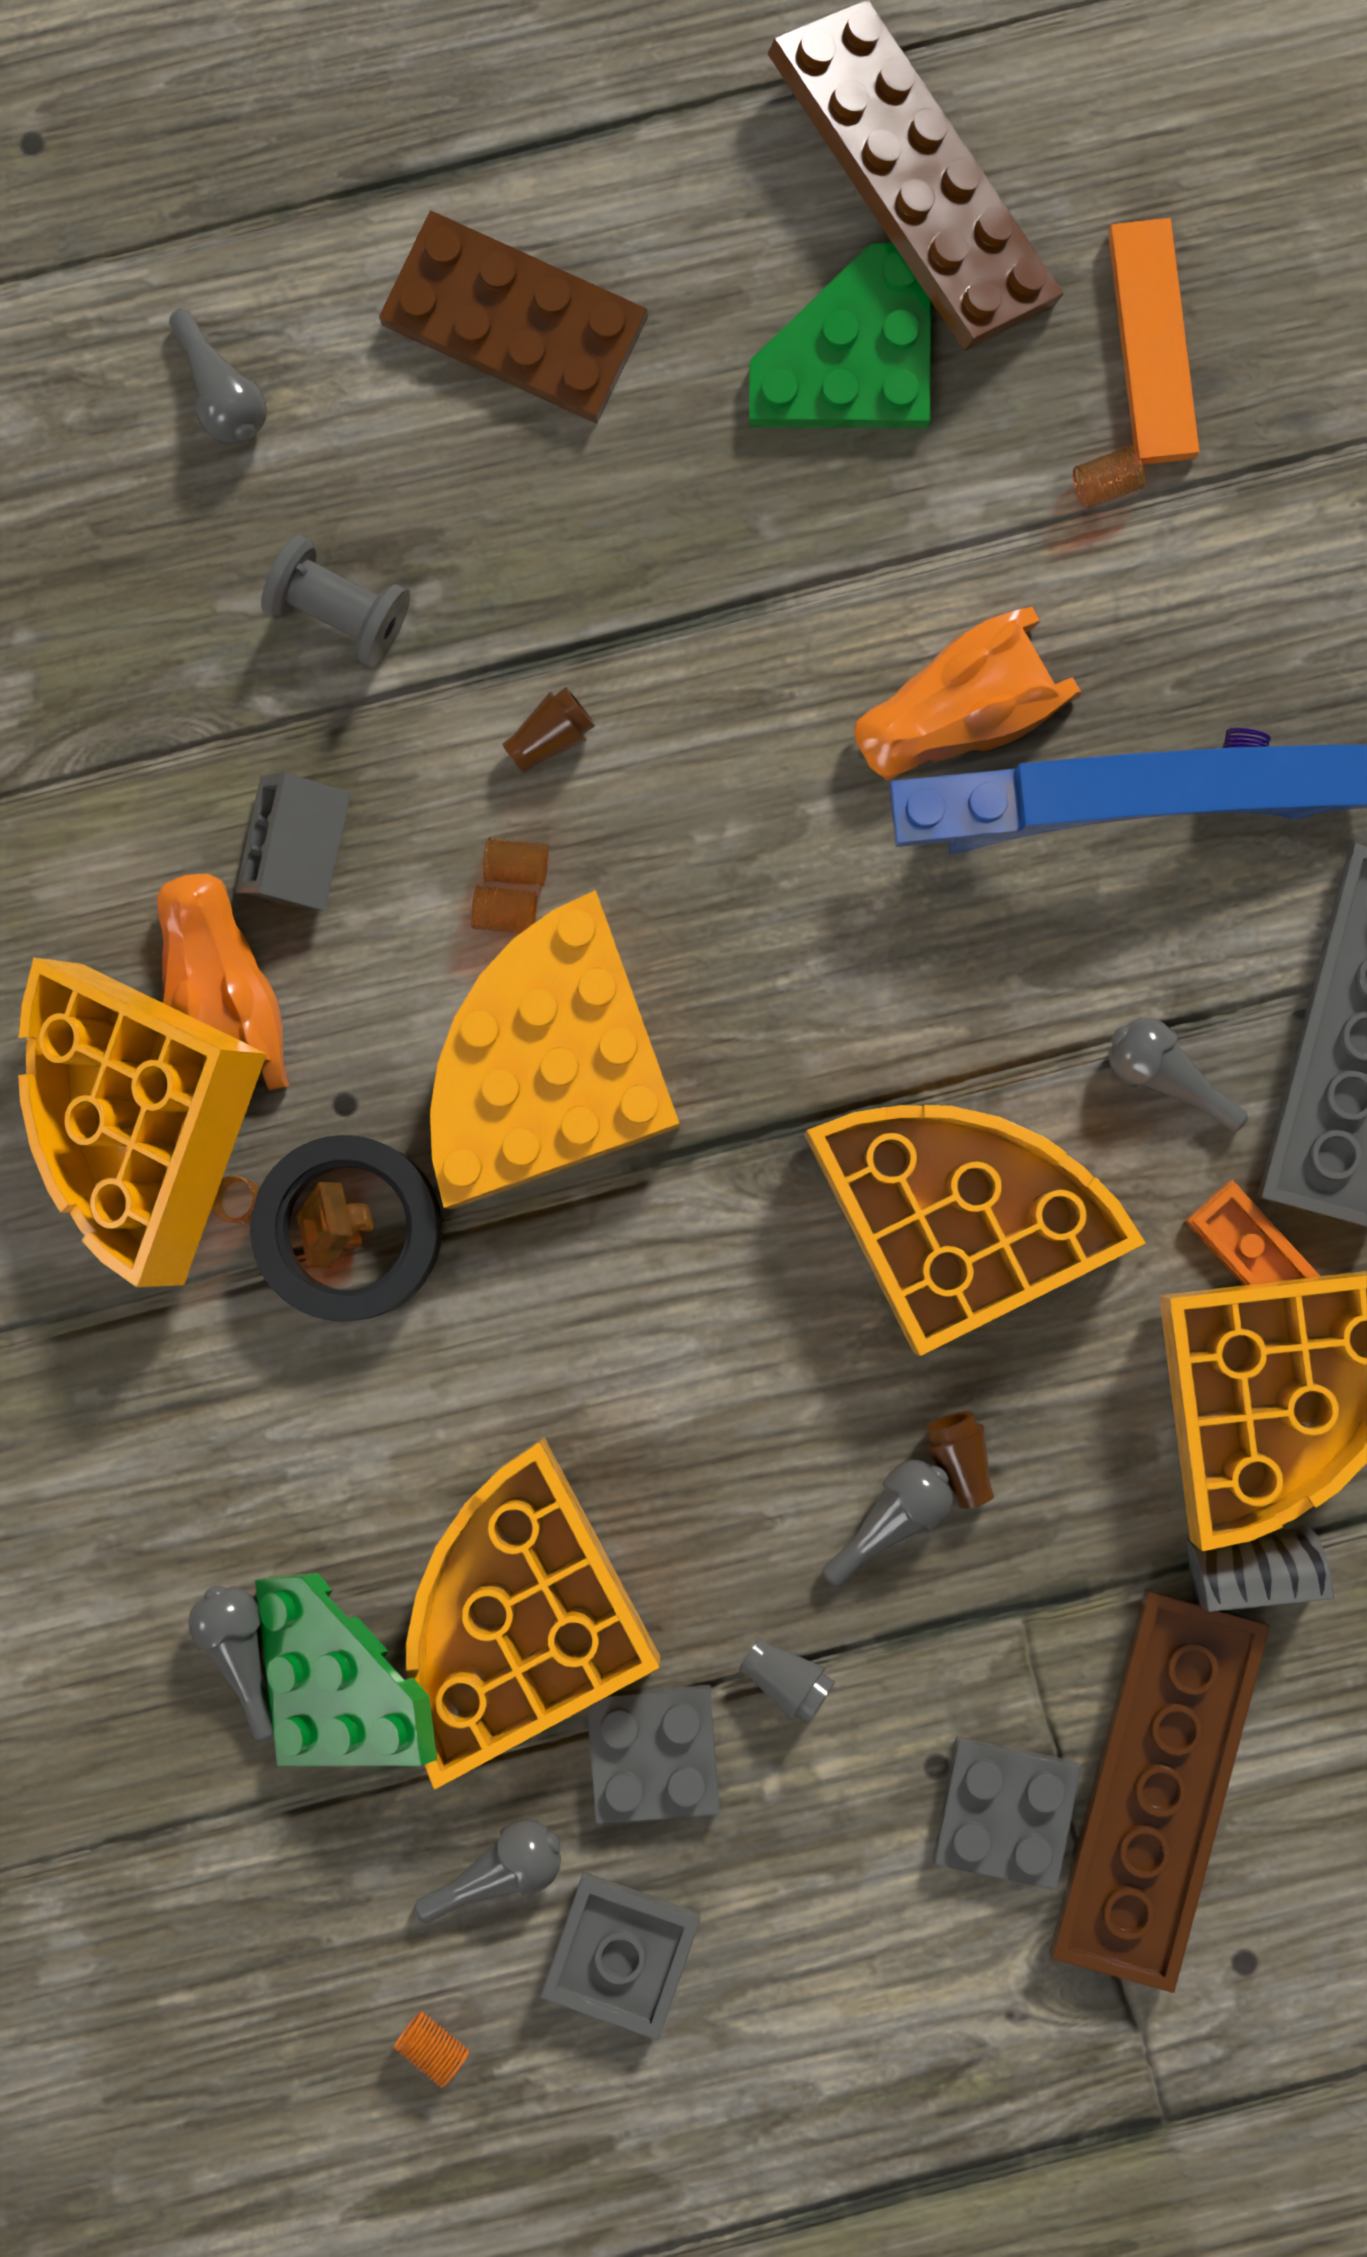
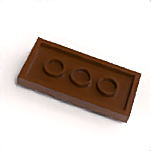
M430 210L385 302L379 319L382 326L597 424L648 319L647 308Z

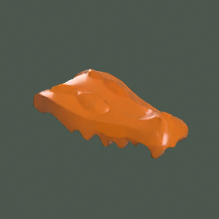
M1022 608L990 618L959 635L946 645L923 670L906 682L893 697L870 709L859 718L854 726L855 742L864 755L868 766L885 780H890L929 760L935 763L951 758L955 759L974 750L985 752L1008 745L1036 729L1066 704L1080 698L1082 692L1073 677L1057 684L1053 682L1026 635V632H1029L1040 623L1034 608Z
M189 874L165 883L157 894L158 917L163 935L162 1003L267 1053L261 1070L268 1090L288 1087L289 1083L284 1065L283 1026L279 1004L268 979L258 968L256 958L248 941L236 926L225 884L222 880L210 874Z

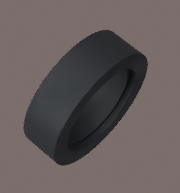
M327 1136L315 1139L292 1150L266 1176L257 1193L252 1209L250 1222L251 1244L255 1260L263 1277L279 1297L292 1307L312 1317L330 1321L369 1319L401 1306L422 1287L429 1277L441 1247V1210L429 1180L421 1169L403 1153L381 1142L361 1136ZM343 1168L364 1169L386 1181L402 1203L407 1224L403 1250L391 1270L376 1282L353 1290L329 1287L310 1276L295 1257L289 1236L292 1209L302 1191L319 1176Z

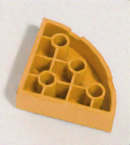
M596 890L550 911L512 939L479 975L454 1016L437 1063L430 1108L432 1162L443 1207L446 1209L458 1208L680 1128L678 1117Z
M34 957L22 1001L18 1037L27 1039L25 1052L27 1074L18 1075L20 1105L30 1149L46 1189L61 1213H70L80 1231L85 1235L81 1241L104 1265L136 1287L184 1285L267 1053L84 964Z
M898 1105L853 1112L808 1129L804 1133L913 1353L919 1356L1146 1244L1119 1200L1097 1177H1093L1084 1166L1068 1156L1067 1152L1046 1137L999 1116L947 1105Z
M1367 1271L1159 1295L1190 1541L1201 1551L1249 1542L1282 1528L1283 1524L1296 1519L1312 1507L1317 1508L1339 1493L1367 1463Z
M545 1437L505 1463L464 1504L436 1545L415 1596L406 1641L407 1679L414 1678L429 1695L437 1760L424 1766L434 1790L659 1669L660 1666L658 1650Z

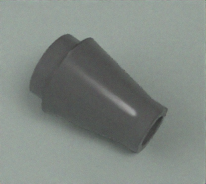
M760 1638L754 1643L739 1668L791 1720L797 1716L807 1724L811 1722L835 1684L834 1680L823 1673L826 1667L769 1645Z

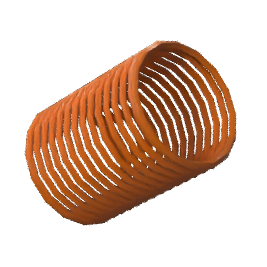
M420 2011L413 2018L393 2047L396 2052L399 2051V2055L403 2054L402 2057H406V2060H409V2063H413L416 2069L420 2068L419 2071H423V2074H426V2077H430V2080H433V2083H436L440 2088H444L451 2081L470 2052V2049L465 2048L462 2042H458L455 2036L451 2037L452 2035L448 2034L445 2028H441L438 2022L431 2020V2017H428V2014H424V2011Z

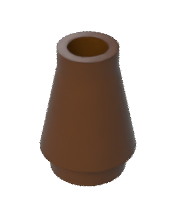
M565 687L556 695L550 691L517 731L502 745L514 763L525 773L534 765L586 741L587 738L584 734L594 728L595 724L572 692Z
M970 1411L949 1414L928 1424L926 1431L929 1439L925 1442V1446L937 1466L947 1473L948 1484L956 1496L959 1507L969 1509L991 1501L994 1498V1493L990 1484L984 1425L976 1423L974 1414Z

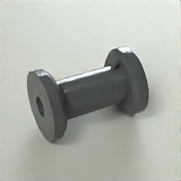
M298 534L292 537L283 547L270 570L262 593L261 609L264 613L274 618H279L290 613L295 607L357 639L356 652L359 661L373 668L386 656L402 627L410 603V591L398 584L386 587L377 595L316 564V550L313 541Z

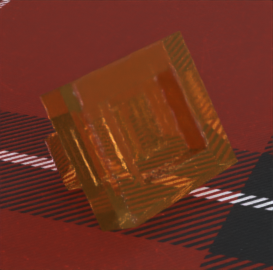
M318 1182L297 1214L307 1267L331 1268L343 1249H354L361 1246L362 1241L359 1230L371 1231L374 1227L369 1205L362 1203L346 1205L342 1183Z

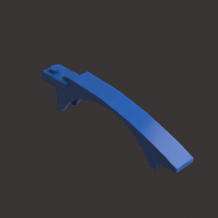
M1367 745L1233 747L1133 753L1019 763L1016 769L891 781L889 793L895 847L948 842L949 854L969 852L996 843L1051 831L1142 818L1190 814L1251 813L1281 816L1288 819L1310 818L1315 813L1367 808Z

